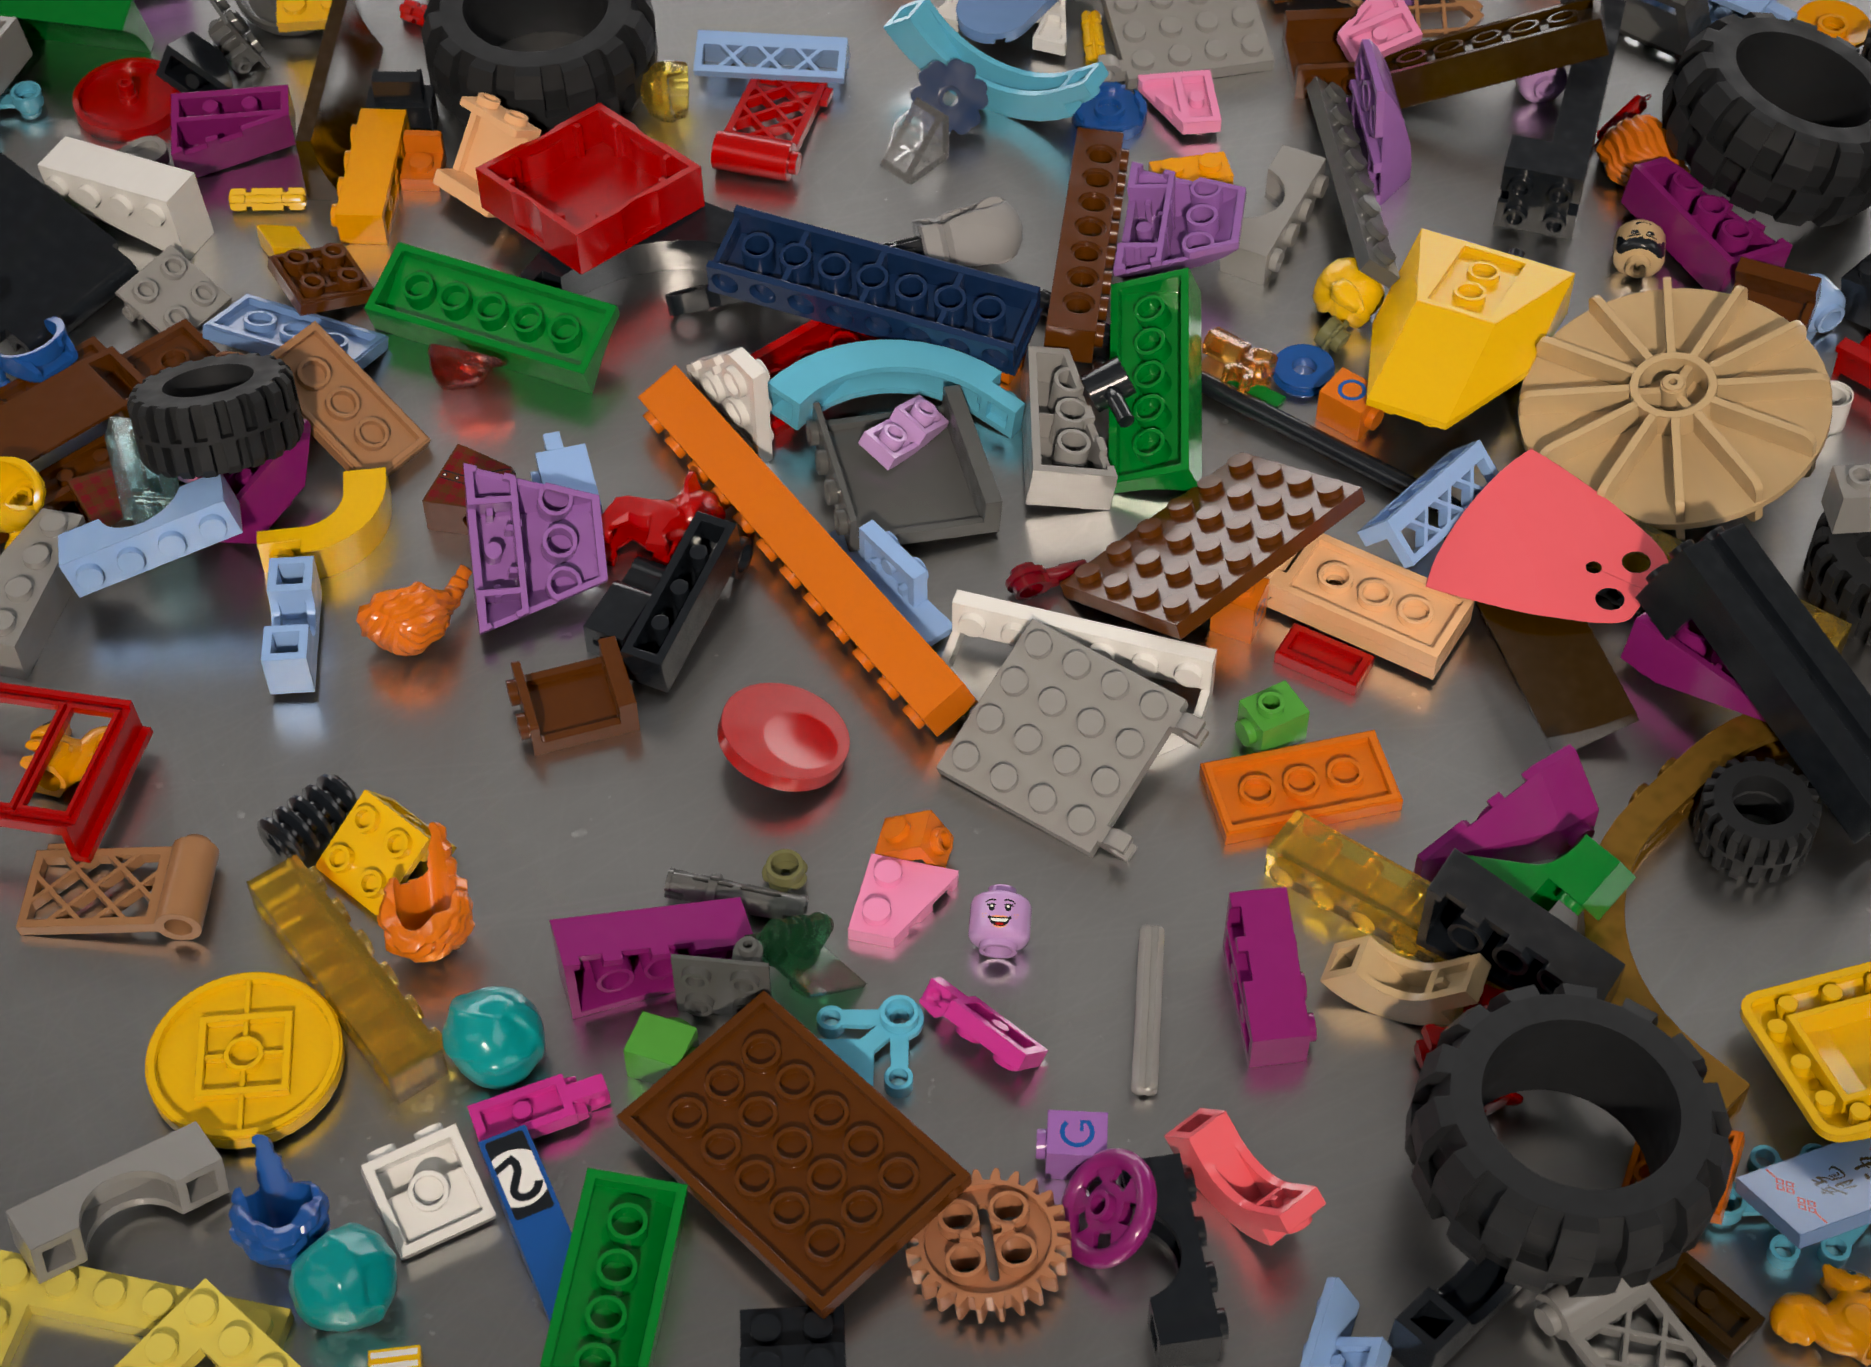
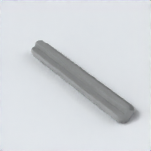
M1145 924L1139 929L1131 1090L1138 1096H1153L1158 1091L1165 930L1160 925L1151 926Z

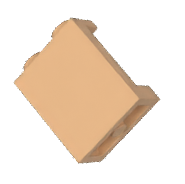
M478 93V96H462L460 105L471 111L454 166L453 168H438L432 183L485 217L492 218L495 216L481 207L475 168L520 144L540 137L542 130L528 122L529 118L525 114L515 110H508L501 106L499 98L487 93Z

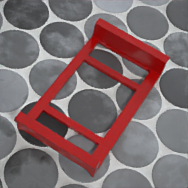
M0 682V703L57 710L10 803L0 802V827L60 835L73 861L91 863L153 735L152 728L142 726L132 700ZM74 713L111 718L66 811L28 806Z

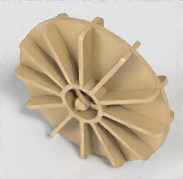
M1671 276L1663 277V289L1630 294L1608 302L1599 294L1589 298L1588 311L1574 318L1552 337L1544 336L1540 339L1536 346L1537 357L1528 375L1523 380L1519 396L1518 416L1520 434L1526 451L1533 449L1597 491L1598 495L1612 502L1640 528L1675 530L1676 540H1685V529L1721 524L1746 516L1751 522L1761 519L1764 506L1775 501L1790 490L1802 477L1811 476L1816 468V460L1825 445L1830 431L1832 419L1830 377L1817 350L1806 338L1807 329L1800 320L1789 322L1772 310L1748 300L1747 287L1737 285L1731 294L1705 289L1672 288Z

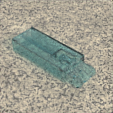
M109 417L105 441L123 520H133L134 525L161 512L173 500L180 486L177 476L175 478H167L162 474L157 475L141 462L130 418Z

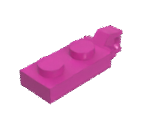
M942 977L931 978L919 1003L934 1018L946 1017L957 1026L956 1032L961 1037L972 1043L982 1044L994 1053L992 1056L994 1061L1007 1070L1021 1071L1041 1065L1049 1051L976 996H966Z
M562 1073L468 1105L467 1108L479 1142L524 1124L531 1138L535 1139L578 1124L579 1121L589 1118L590 1112L611 1104V1100L602 1073L577 1081L576 1076L564 1078Z

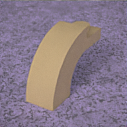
M1371 935L1335 943L1320 981L1347 1002L1377 1016L1407 1024L1446 1025L1452 1024L1458 1008L1478 1004L1491 964L1480 953L1437 963L1413 961L1394 954L1380 945Z

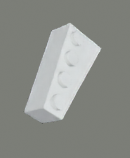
M67 136L38 164L44 185L71 206L163 251L172 245L190 261L214 234L194 172Z

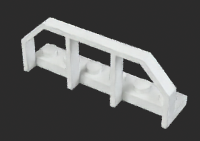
M957 589L952 601V632L941 657L955 674L956 672L952 667L965 635L994 640L1014 647L1033 618L1143 677L1157 678L1178 683L1185 687L1201 689L1193 715L1204 720L1213 693L1217 649ZM977 703L964 714L967 719ZM1171 733L1157 756L1183 746L1188 742Z

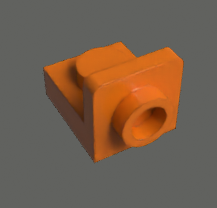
M405 130L403 133L405 156L399 178L401 190L440 191L441 188L432 182L436 170L446 166L447 158L442 132L434 130Z

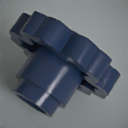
M955 57L947 61L946 65L939 60H932L927 67H923L918 71L917 77L920 84L912 87L909 93L912 100L911 110L917 116H923L922 124L927 131L935 132L941 137L948 136L952 130L964 135L980 123L981 118L978 110L988 105L987 85L982 79L975 78L976 70L970 63L963 62ZM947 91H954L956 93L954 102L950 105L944 104L943 95Z

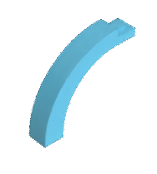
M916 0L902 5L883 27L894 43L919 69L927 67L932 60H939L946 65L947 61L953 57L973 65L976 70L975 78L982 79L987 85L988 105L983 109L1005 117L1030 121H1052L1070 118L1082 103L1098 95L1100 92L1099 86L1109 75L1102 61L1059 73L1032 72L1002 63L983 53L961 37L940 15L930 0Z
M879 339L834 346L798 360L779 372L768 382V394L772 404V411L770 413L797 431L806 424V421L812 419L813 403L816 402L820 403L823 412L832 406L854 398L885 393L921 395L942 401L944 386L960 385L970 413L1011 439L1021 430L1025 402L1020 400L1011 391L1000 387L1002 372L986 362L944 346L909 340Z

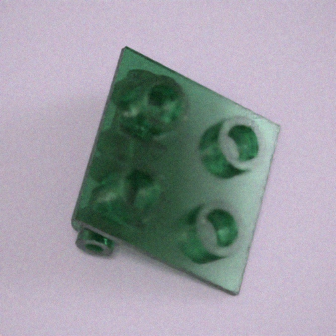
M814 912L809 916L801 914L789 916L786 919H771L767 922L762 932L745 935L757 939L762 944V960L764 963H769V966L775 967L789 980L790 987L802 996L813 998L863 988L867 984L824 946L834 929L832 918L824 912Z

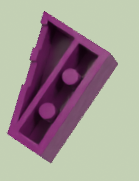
M288 84L171 94L172 160L175 167L194 172L196 179L296 145V114Z

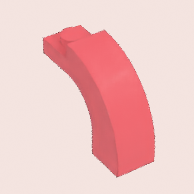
M1200 1108L1164 1135L1174 1154L1180 1153L1184 1171H1192L1195 1185L1201 1194L1232 1225L1258 1242L1272 1246L1286 1234H1293L1304 1229L1312 1222V1215L1326 1205L1317 1186L1283 1181L1263 1167L1246 1147L1225 1110Z

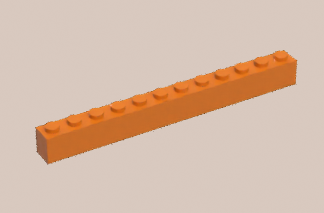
M674 365L638 396L639 400L648 409L642 415L658 434L664 430L668 432L670 436L664 441L680 459L685 455L691 458L692 461L686 466L690 471L696 472L697 479L702 484H705L708 480L714 484V487L709 492L717 496L720 505L725 510L731 505L737 510V513L732 518L748 537L754 531L760 536V539L755 544L770 562H774L777 558L783 562L784 566L779 571L795 590L800 585L806 588L808 593L803 596V599L819 617L825 612L829 614L832 620L827 626L843 644L850 639L857 648L851 653L869 673L873 668H876L882 674L876 681L894 701L901 696L906 701L907 705L901 710L919 730L924 725H927L938 737L978 703L960 678L677 365Z

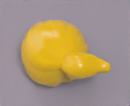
M1355 257L1339 258L1323 269L1316 280L1312 298L1317 312H1329L1331 316H1336L1342 322L1347 320L1350 327L1358 329L1369 322L1370 316L1380 308L1385 298V289L1382 284L1359 271Z
M0 456V532L9 533V539L4 548L6 549L44 506L46 488L39 472L26 460L17 457Z

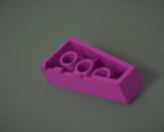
M1667 157L1634 165L1621 203L1636 219L1654 222L1662 228L1666 236V250L1705 290L1731 294L1735 284V270L1741 256L1784 268L1793 247L1792 244L1783 238L1778 239L1776 242L1764 233L1766 226L1756 219L1752 218L1748 222L1732 211L1734 205L1729 203V200L1723 196L1718 197L1704 192L1703 184Z

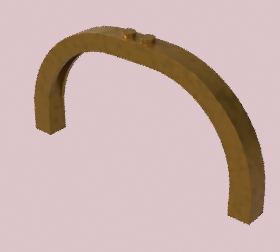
M1745 714L1737 716L1710 731L1678 759L1675 757L1668 759L1658 772L1657 778L1650 785L1646 783L1641 784L1632 794L1628 806L1615 819L1600 845L1635 874L1651 852L1697 810L1707 778H1711L1712 772L1718 766L1725 768L1726 762L1734 758L1743 762L1745 756H1755L1757 761H1764L1765 757L1776 759L1775 761L1789 758L1791 755L1767 722ZM1626 890L1599 921L1586 910H1583L1578 916L1577 932L1626 964L1618 991L1611 1003L1622 1006L1627 997L1657 1013V1027L1670 1038L1682 1033L1705 1060L1708 1071L1703 1082H1718L1729 1120H1731L1741 1110L1751 1084L1687 1036L1663 1011L1648 990L1637 969L1626 933Z

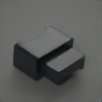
M373 69L366 108L407 110L410 130L437 131L439 113L435 89L433 85H424L422 69H417L416 72H389Z

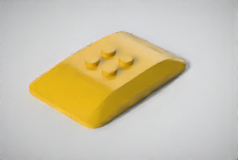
M1871 961L1747 994L1741 1003L1740 1017L1813 1130L1824 1139L1838 1143L1871 1138Z

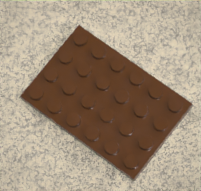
M1241 452L1230 457L1226 464L1211 475L1201 478L1197 482V487H1193L1180 497L1169 501L1167 506L1151 518L1141 521L1137 528L1125 537L1109 544L1100 555L1090 562L1079 566L1072 575L1060 583L1063 595L1067 599L1181 640L1366 502L1363 490L1360 486Z
M762 991L616 1116L619 1126L679 1183L687 1184L688 1192L823 1320L972 1184L971 1174L766 991Z

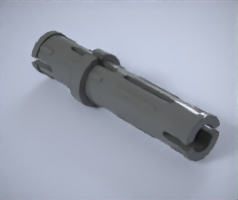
M670 868L664 887L665 898L690 902L741 897L746 914L786 921L799 926L804 924L809 903V896L791 894L775 889L723 879V875L718 873H712L711 876L689 873L676 868Z

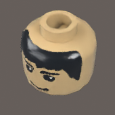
M1644 219L1632 220L1620 226L1613 238L1612 259L1616 270L1634 278L1650 277L1660 271L1665 262L1666 236L1662 228L1654 222Z

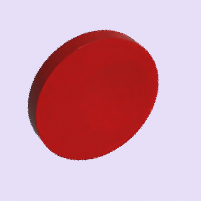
M132 57L105 63L86 74L75 87L72 103L78 123L90 135L106 141L131 142L143 136H155L171 126V94L181 92L156 75L161 61Z
M759 683L737 691L726 702L717 728L720 748L727 760L739 772L761 785L782 791H809L830 783L840 773L850 746L847 727L841 716L830 704L805 689L783 683Z

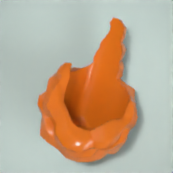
M1650 114L1635 115L1632 118L1621 120L1616 126H1612L1607 130L1606 135L1602 138L1596 149L1598 158L1604 163L1605 173L1612 181L1623 186L1624 190L1626 189L1632 169L1636 164L1667 157L1688 173H1690V170L1685 165L1684 160L1676 159L1667 144V130L1662 128V122Z
M461 564L444 590L433 589L420 581H415L409 587L389 589L374 594L370 603L359 606L356 622L361 628V636L368 637L377 646L395 655L408 657L423 653L432 642L438 641L445 635L446 629L450 626L451 615L460 606L464 592L469 587L468 580L472 571Z
M431 822L428 826L431 838L428 846V870L419 878L408 880L407 883L402 885L399 884L397 878H390L383 889L385 895L383 896L379 915L377 916L378 925L384 930L386 951L397 956L409 958L415 963L436 962L450 955L453 950L460 949L461 945L467 942L468 936L472 933L475 926L472 913L473 901L468 894L467 879L456 874L457 861L451 856L452 846L447 840V829L440 822Z

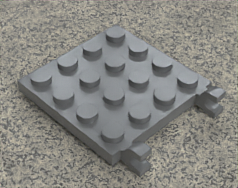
M1101 0L1118 56L1117 58L1112 54L1098 55V62L1102 61L1109 72V75L1103 82L1125 81L1128 90L1137 88L1138 75L1210 70L1212 78L1273 70L1275 59L1255 0Z
M1032 618L936 768L941 775L1093 859L1099 847L1128 864L1137 850V846L1132 843L1134 839L1131 835L1112 828L1171 733L1200 749L1208 737L1209 731L1204 728L1206 725L1205 720L1193 714L1185 713L1188 708L1186 699Z

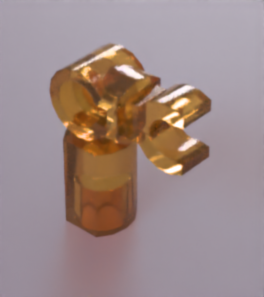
M1219 326L1207 333L1202 345L1203 354L1225 365L1220 382H1239L1238 392L1246 393L1250 391L1251 387L1256 385L1265 386L1272 382L1278 362L1277 355L1272 351L1264 348H1252L1250 343Z

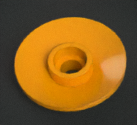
M1839 0L1812 1L1802 6L1797 12L1798 20L1817 26L1818 31L1833 38L1839 36L1857 48L1864 44L1867 32L1871 28V22L1863 11L1854 5Z

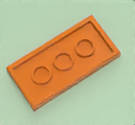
M1375 730L1200 763L1199 774L1225 845L1400 811L1403 806V798Z

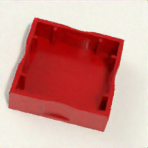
M601 103L556 125L541 137L520 144L475 168L481 207L581 275L705 206L700 165L667 144L648 137L635 124Z

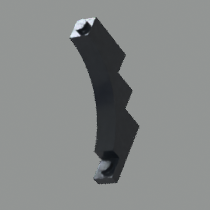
M705 202V206L582 275L542 249L518 277L584 295L600 286L639 274L667 270H706L708 261H713L734 219V212Z

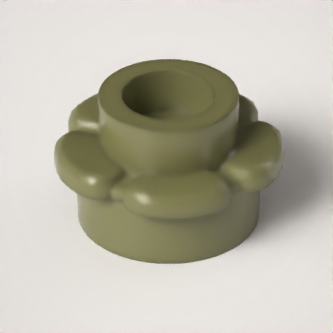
M1332 316L1316 334L1314 342L1326 352L1331 349L1334 353H1337L1351 336L1346 331L1349 327V321L1345 320L1342 322L1336 316Z
M780 849L768 857L762 869V878L765 882L769 883L770 889L786 893L792 890H799L807 881L805 873L808 871V866L796 851ZM782 873H790L788 876L781 875Z

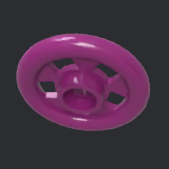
M1121 1148L1100 1151L1083 1162L1069 1180L1061 1205L1064 1207L1065 1220L1070 1223L1072 1257L1086 1267L1108 1269L1129 1259L1146 1240L1157 1210V1188L1150 1167L1136 1153ZM1122 1170L1132 1177L1125 1189L1116 1184V1180ZM1100 1176L1102 1184L1098 1185L1090 1194L1088 1188ZM1130 1203L1136 1204L1135 1213L1130 1225L1127 1226L1133 1215V1208L1130 1206ZM1085 1212L1088 1227L1081 1231L1079 1216ZM1100 1233H1111L1110 1246L1098 1248Z

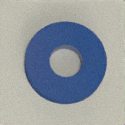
M1309 344L1291 345L1282 349L1276 355L1273 364V379L1279 388L1291 395L1300 397L1319 395V390L1334 376L1335 363L1325 350ZM1298 366H1307L1312 368L1314 372L1309 375H1302L1293 369Z

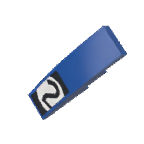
M524 1124L478 1142V1147L512 1236L517 1242L531 1282L535 1285L550 1325L572 1233L529 1131Z

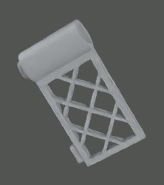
M1622 1278L1615 1293L1605 1296L1569 1298L1567 1285L1554 1284L1536 1296L1534 1316L1540 1328L1549 1336L1555 1335L1559 1339L1566 1340L1586 1367H1642L1627 1363L1629 1340L1657 1347L1655 1367L1665 1366L1666 1349L1685 1353L1693 1362V1367H1717L1650 1282L1630 1288ZM1646 1303L1660 1321L1659 1334L1630 1329L1632 1312ZM1623 1318L1622 1327L1613 1325ZM1668 1332L1673 1338L1667 1337ZM1597 1334L1621 1338L1619 1360L1599 1357L1587 1341Z

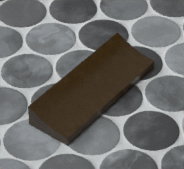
M332 0L295 139L308 200H338V178L345 174L344 153L346 150H351V125L357 124L360 109L366 108L373 69L379 70L384 47L362 20L354 0Z
M1574 0L1424 40L1384 57L1390 70L1400 108L1423 104L1609 55L1603 1Z
M1475 601L1552 754L1569 744L1577 750L1639 721L1632 703L1588 622L1533 615Z

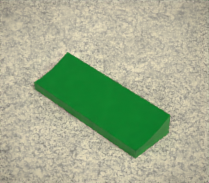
M0 0V16L17 17L26 38L151 53L155 40L134 0Z
M402 242L397 243L364 307L371 323L377 330L592 395L606 347L620 316L617 305Z
M1189 267L1111 284L1110 359L1116 356L1119 358L1137 392L1125 399L1135 419L1134 423L1129 427H1120L1109 407L1108 461L1110 466L1114 465L1118 475L1114 494L1139 490L1188 491L1193 487H1197V482L1202 478L1201 290Z
M587 1168L540 1367H653L687 1211V1184Z

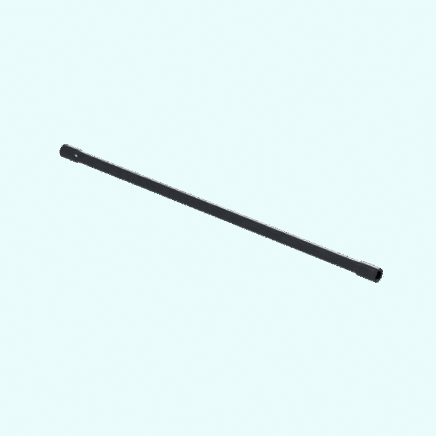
M1046 289L1040 292V308L1042 309V315L1045 317L1048 316L1051 292ZM1098 321L1105 323L1103 344L1110 347V324L1105 321ZM1202 371V394L1399 494L1417 480V478ZM1451 496V504L1461 507V500ZM1428 507L1429 509L1438 513L1437 509ZM1586 564V570L1588 572H1600V570ZM1605 588L1597 593L1618 607H1621L1624 603L1623 594L1616 589ZM1640 606L1634 615L1639 617L1646 611Z

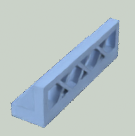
M698 30L693 72L694 76L845 84L846 69H849L850 62L848 38ZM704 61L720 62L718 65L703 64ZM743 63L758 65L756 67H748L745 66ZM781 65L796 67H794L793 69H785L782 68ZM818 67L837 68V71H823Z
M1480 439L1449 451L1357 531L1364 545L1369 546L1387 539L1403 567L1408 568L1414 566L1443 540L1465 509L1485 487L1474 484V466L1477 465L1487 484L1499 473ZM1451 486L1461 489V507L1451 504ZM1428 507L1438 510V528L1428 524ZM1405 527L1415 530V548L1413 550L1401 532Z

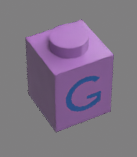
M1048 1110L1047 1129H1037L1036 1159H1046L1045 1179L1070 1180L1083 1162L1094 1154L1107 1149V1112ZM1098 1176V1177L1094 1180V1181L1102 1182L1100 1176Z

